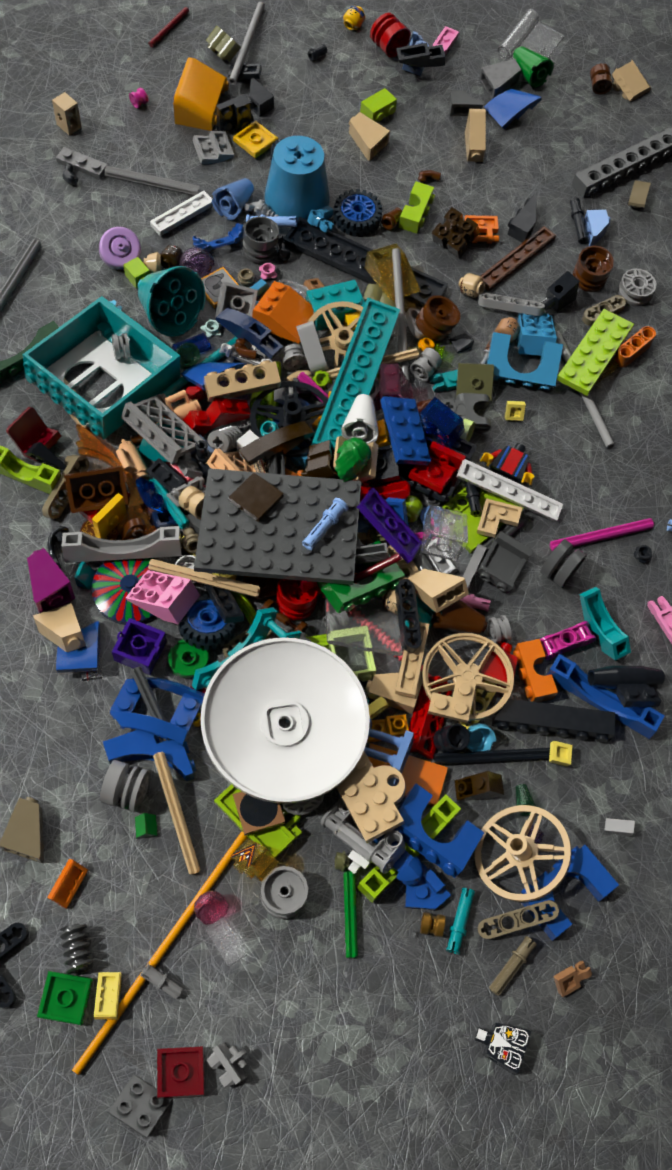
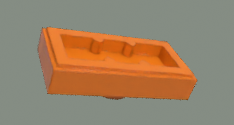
M69 859L47 898L67 909L88 869Z

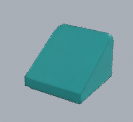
M83 561L80 563L74 579L77 586L89 590L92 587L93 577L96 572Z

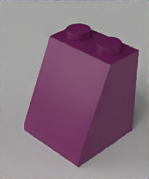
M45 548L34 551L27 558L33 598L38 612L42 613L64 606L75 599L70 581Z

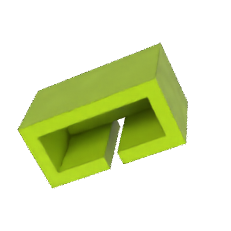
M384 88L361 101L360 112L373 121L379 122L396 111L397 99Z

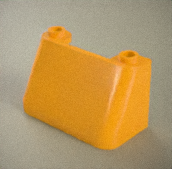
M188 57L174 95L175 124L212 131L214 125H217L215 110L220 95L229 89L227 77L199 60Z

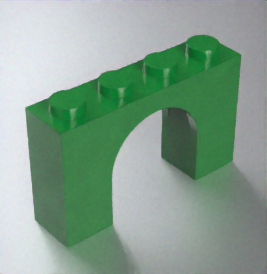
M378 540L369 545L380 544L381 542ZM381 561L369 562V563H363V564L365 565L366 568H369V567H371V566H373V565H375V564H377V563H379V562H381ZM394 563L371 575L373 582L369 584L353 583V585L317 582V585L339 614L343 611L348 612L352 610L356 605H364L374 597L379 598L383 596L390 588L392 590L395 589L405 574Z

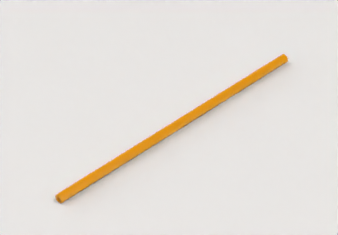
M242 831L148 962L152 967L156 968L233 859L230 856L237 852L247 839V836H244ZM138 976L119 1003L118 1018L106 1021L72 1069L76 1074H81L144 985L146 980L143 977Z

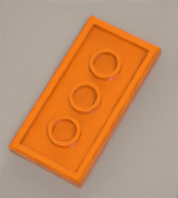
M372 743L369 745L371 749L392 756L398 753L397 751ZM409 755L402 772L406 786L404 797H406L415 784H418L433 795L428 805L435 806L439 801L448 767ZM368 756L374 768L383 765L390 766V763Z

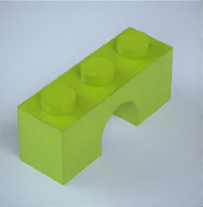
M415 181L409 199V205L412 206H404L398 228L416 234L419 228H423L424 216H428L430 211L429 204H433L435 194H433L434 187Z

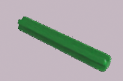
M347 871L343 874L346 958L354 959L358 956L355 874Z

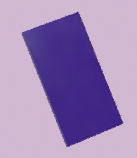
M374 488L370 489L357 508L408 564L413 560L423 542Z

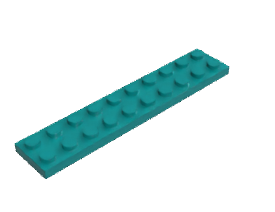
M367 297L311 445L330 440L335 448L336 438L342 436V425L355 398L361 394H370L400 309Z

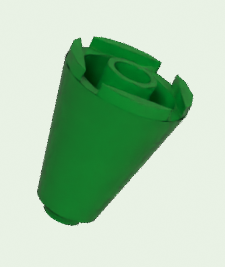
M524 46L516 48L513 53V59L516 60L521 68V73L533 88L540 87L547 81V76H551L554 63L550 58Z

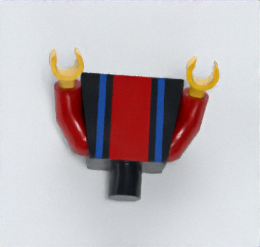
M517 443L514 448L505 446L503 450L499 449L491 454L485 452L480 459V462L487 463L486 466L489 467L490 465V471L519 484L528 482L529 485L533 483L535 476L532 472V466L528 462L529 456L524 453L526 448L523 444Z

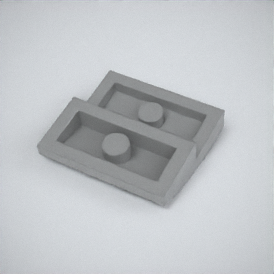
M210 131L209 136H193L192 141L201 164L221 162L234 157L225 131Z

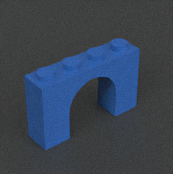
M415 784L398 807V811L405 824L393 830L402 834L404 842L411 849L417 850L429 862L436 864L444 873L455 878L463 871L484 832L467 820L459 828L451 842L440 843L431 839L422 827L421 816L433 795L418 784Z
M586 845L580 849L578 846L572 849L571 863L565 877H573L581 881L598 902L619 886ZM560 859L552 866L554 870L548 874L545 871L537 878L539 881L537 883L538 890L547 886L557 876L563 859ZM529 884L531 893L535 892L534 886ZM524 888L521 892L522 894H527ZM553 891L540 899L521 903L526 907L546 900L555 901ZM546 904V909L539 911V906L535 907L539 913V920L543 919L542 914L548 913L550 916H553L555 907H550L549 904ZM560 909L557 918L539 925L553 941L570 927L572 923ZM527 910L535 919L534 912H532L531 910Z

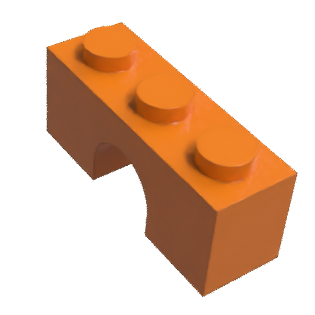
M540 639L517 643L513 655L518 658L519 676L521 680H524L526 697L530 698L531 702L538 703L554 699L558 691L552 674L546 676L539 675L533 667L534 665L541 664L546 657Z

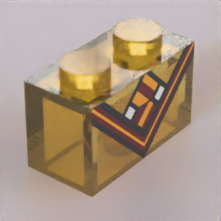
M248 838L230 856L235 862L233 867L239 873H244L251 880L254 877L262 881L279 863L266 847Z

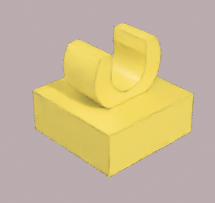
M507 401L505 419L523 421L525 402Z
M557 741L551 742L549 762L564 766L571 765L572 745Z

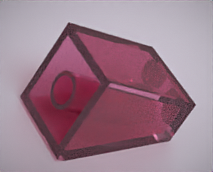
M380 364L378 375L379 393L377 395L378 410L382 409L380 400L383 396L413 399L412 386L399 364Z

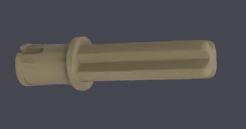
M525 936L517 950L512 951L513 955L489 986L492 993L499 996L521 965L527 962L526 958L537 946L534 941L533 943L531 942V938Z

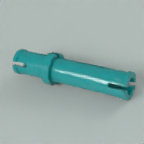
M462 888L453 926H450L449 930L451 935L446 951L449 953L454 951L456 955L460 954L462 939L467 933L465 928L475 891L470 888L469 892L467 888Z

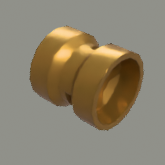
M423 912L420 934L427 935L433 933L437 937H442L445 927V915L438 914L433 916L429 912Z

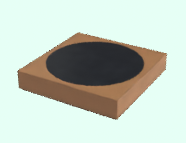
M243 792L233 794L244 836L285 824L280 803L263 801Z

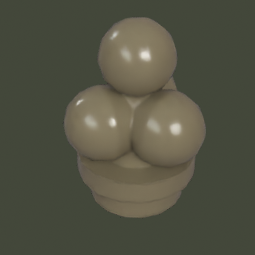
M187 527L183 530L184 538L181 540V544L187 551L196 553L199 534L193 528Z

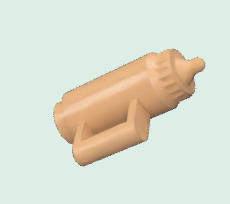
M185 390L165 398L167 407L182 421L190 410L202 411L197 399H189ZM184 398L185 402L174 407L171 406V403ZM162 415V418L165 417L171 420L168 416Z
M122 439L116 454L132 481H135L136 484H142L149 479L148 469L133 442Z

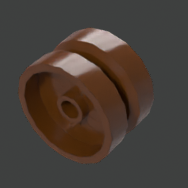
M440 295L432 296L418 313L416 325L423 335L429 339L443 341L458 324L460 312L458 307L448 298Z

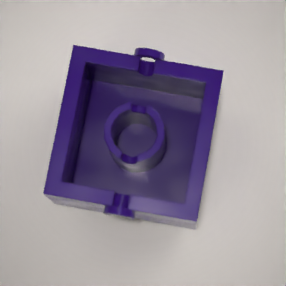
M129 618L123 631H120L117 635L118 640L112 650L113 659L133 669L140 666L144 673L151 675L167 642L166 632Z

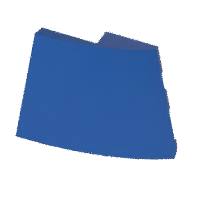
M510 89L497 95L484 108L505 129L515 118L519 119L529 108L532 110L542 98L537 95Z
M205 362L191 366L181 374L184 379L206 390L204 376H207L208 373H222L229 368L241 369L247 364Z
M99 621L81 629L86 644L85 647L70 652H65L58 647L57 673L98 671Z

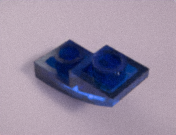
M141 477L137 479V489L143 502L150 509L161 513L165 512L163 497L161 494L156 493L154 482Z

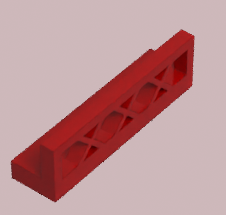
M440 676L428 677V680L431 682L442 679ZM446 681V682H443V683H440V684H436V685L431 686V689L436 688V687H439V686H443V685H446V684H449V683ZM422 683L409 726V731L414 733V743L410 752H419L426 758L433 759L436 749L433 737L435 732L442 728L444 717L428 714L430 699ZM452 690L445 692L444 695L451 696ZM433 721L434 730L431 733L430 724ZM426 740H428L429 744L428 751L423 748Z

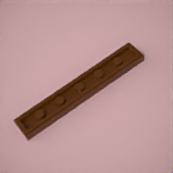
M545 226L540 228L480 276L485 282V289L487 291L492 290L555 240L556 235Z

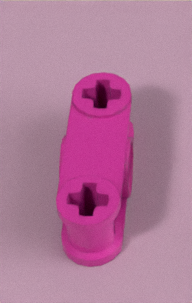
M588 621L541 638L540 641L546 654L545 659H553L559 654L594 642L596 636L592 635L588 627ZM563 638H568L571 643H566Z

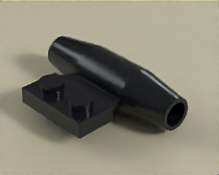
M607 666L592 669L588 672V683L591 686L616 689V695L623 707H659L662 702L653 688L654 686L662 685L665 681V674L661 669L645 666Z

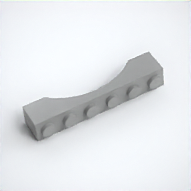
M180 526L160 527L146 536L131 540L101 539L84 532L63 533L61 547L65 563L182 556Z

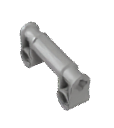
M341 797L322 817L321 825L324 828L328 827L336 837L369 863L377 865L380 871L386 874L406 850L402 834L392 830L386 833L378 844H375L373 841L366 843L362 834L351 825L354 819L349 810H345L347 807ZM399 841L397 845L391 846L393 842Z

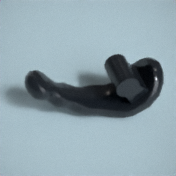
M59 526L52 530L47 542L49 555L60 569L62 567L56 557L54 545L57 540L62 545L63 533L69 532V529L65 526Z

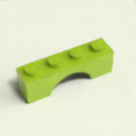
M0 446V474L50 494L61 477L60 470L44 463L40 466L30 465L16 457L10 449Z

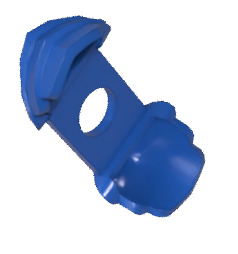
M236 223L232 231L228 232L227 237L210 242L193 236L195 250L209 253L212 249L232 243L236 245L243 239V224Z
M385 834L373 840V842L378 844ZM395 841L391 844V846H395L398 843ZM406 850L393 865V868L398 872L396 878L405 885H416L422 879L423 867L418 857H413Z

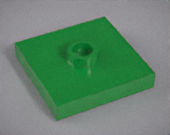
M48 971L37 1018L82 1026L93 979Z

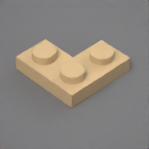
M486 499L477 533L495 538L499 522L518 527L523 507Z
M456 678L452 697L433 692L428 714L468 723L476 683Z

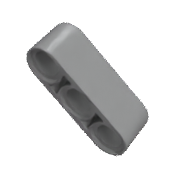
M310 321L296 326L311 374L313 375L319 370H328L314 322Z

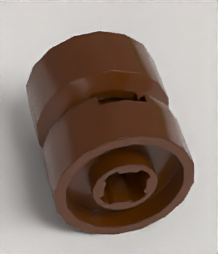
M603 63L593 66L590 71L593 92L598 95L608 93L612 89L610 67Z

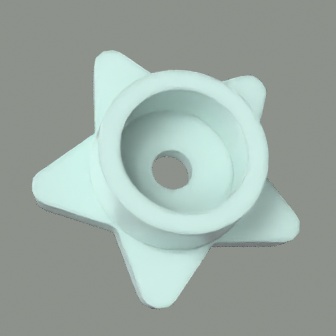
M209 319L205 325L200 327L201 330L206 332L207 338L213 335L221 336L220 328L222 325L216 320Z

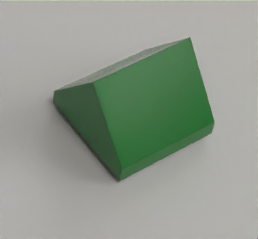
M143 813L135 817L136 839L158 836L156 815Z

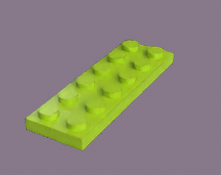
M603 309L558 374L557 381L588 396L632 330L634 323Z

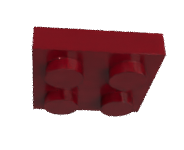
M203 1046L157 1049V1099L204 1096Z

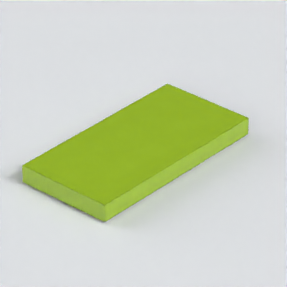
M486 492L479 499L482 512L486 499L519 506L490 492ZM469 506L446 524L445 528H449L451 535L469 553H472L478 544H483L490 537L477 533L482 514L477 516V512H475V516H472ZM499 522L497 531H499L506 524Z

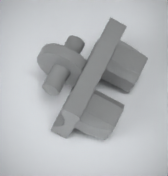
M225 1042L212 1049L214 1052L209 1056L207 1062L213 1069L218 1068L222 1064L227 1071L219 1077L224 1088L233 1084L236 1085L247 1078L242 1069L247 1065L242 1058L247 1053L245 1049L238 1052L234 1045L228 1048Z

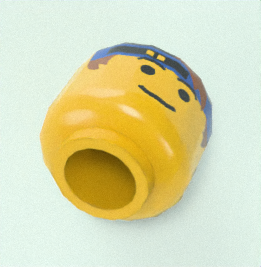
M351 6L343 16L345 27L349 30H358L365 21L364 10L361 7Z

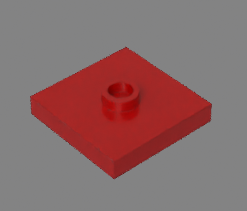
M430 456L431 463L429 465H415L410 471L408 478L442 493L456 474L457 468Z

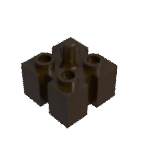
M451 207L444 216V224L439 222L431 234L435 243L442 248L447 245L448 251L460 259L467 250L466 243L468 241L472 243L480 233L479 226L469 218L463 220V214Z
M330 440L309 446V454L307 455L308 466L306 471L301 473L302 476L340 479L333 467L335 448Z

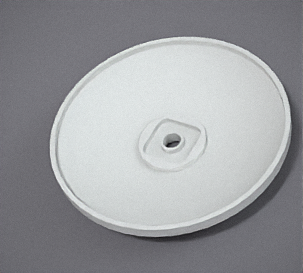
M272 638L242 648L227 659L217 670L203 698L201 732L206 751L218 772L235 788L251 797L267 802L299 803L320 797L331 791L353 771L361 758L368 739L369 707L365 692L357 676L335 653L307 640ZM286 718L290 721L291 725L288 728H282L279 725V720Z

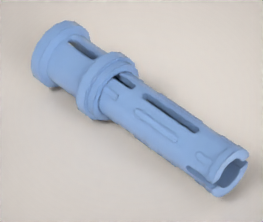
M247 214V216H246V222H247L249 219H251V218H253V217H258V216H251L250 214ZM264 214L260 215L261 217L272 219L277 223L278 227H297L298 224L297 216L269 217Z
M335 498L331 507L323 512V517L302 541L306 549L313 550L327 530L339 522V517L343 512L348 511L349 507L342 499Z

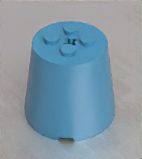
M287 137L281 140L274 149L264 198L269 209L279 216H297V219L300 216L308 220L311 210H318L329 205L330 194L324 151L318 142L309 137Z

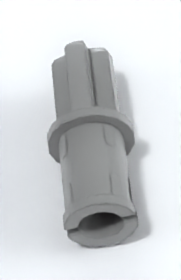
M149 963L140 974L141 977L156 986V990L160 988L175 999L183 991L180 986L167 978L168 975L166 973L159 972Z

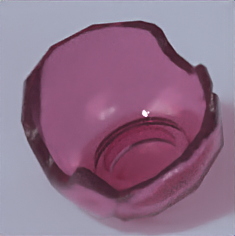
M208 891L201 894L194 903V912L197 918L205 925L220 921L229 909L224 896L217 891Z

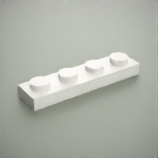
M202 191L151 220L150 225L162 236L212 207V198L205 191Z

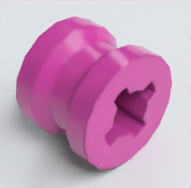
M141 87L136 92L129 93L130 101L135 108H139L141 104H146L149 101L145 90Z

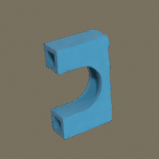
M493 332L487 364H494L493 381L504 379L505 383L509 384L521 382L523 383L522 386L533 387V385H537L542 390H550V388L556 386L563 344L546 341L543 344L538 368L531 373H519L508 362L511 335Z

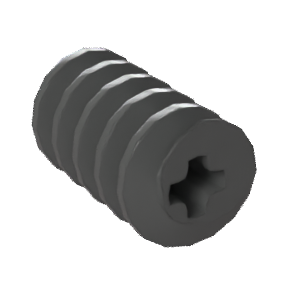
M73 924L60 929L63 931L60 934V938L65 940L61 943V946L66 948L63 951V956L69 957L64 961L66 966H70L66 969V974L85 972L90 969L88 965L93 963L92 959H86L92 953V951L85 950V947L89 946L90 942L83 941L84 938L89 936L88 933H82L81 931L87 927L86 924Z

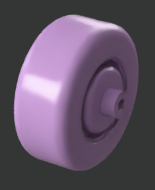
M125 227L110 228L102 235L99 243V254L102 261L114 270H124L123 264L139 257L141 253V244L138 237L133 231Z

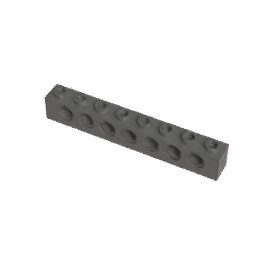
M672 127L576 173L571 186L582 198H585L601 189L607 188L613 183L619 182L625 177H630L637 171H642L649 165H654L661 159H666L672 154Z

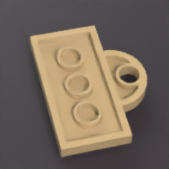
M363 751L353 771L336 788L365 842L369 843L405 824L395 805L404 797L406 786L403 775L396 768L386 765L374 768L365 751ZM397 778L399 783L396 786H390L388 780Z

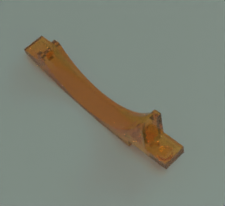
M80 424L75 425L80 438L76 442L77 447L80 448L78 449L80 456L98 459L111 467L122 466L116 456L91 432ZM123 468L124 479L130 491V498L126 514L117 526L121 540V533L125 524L134 518L144 519L146 525L143 533L144 536L156 530L155 526H151L149 523L150 517L147 512L148 504L129 472Z

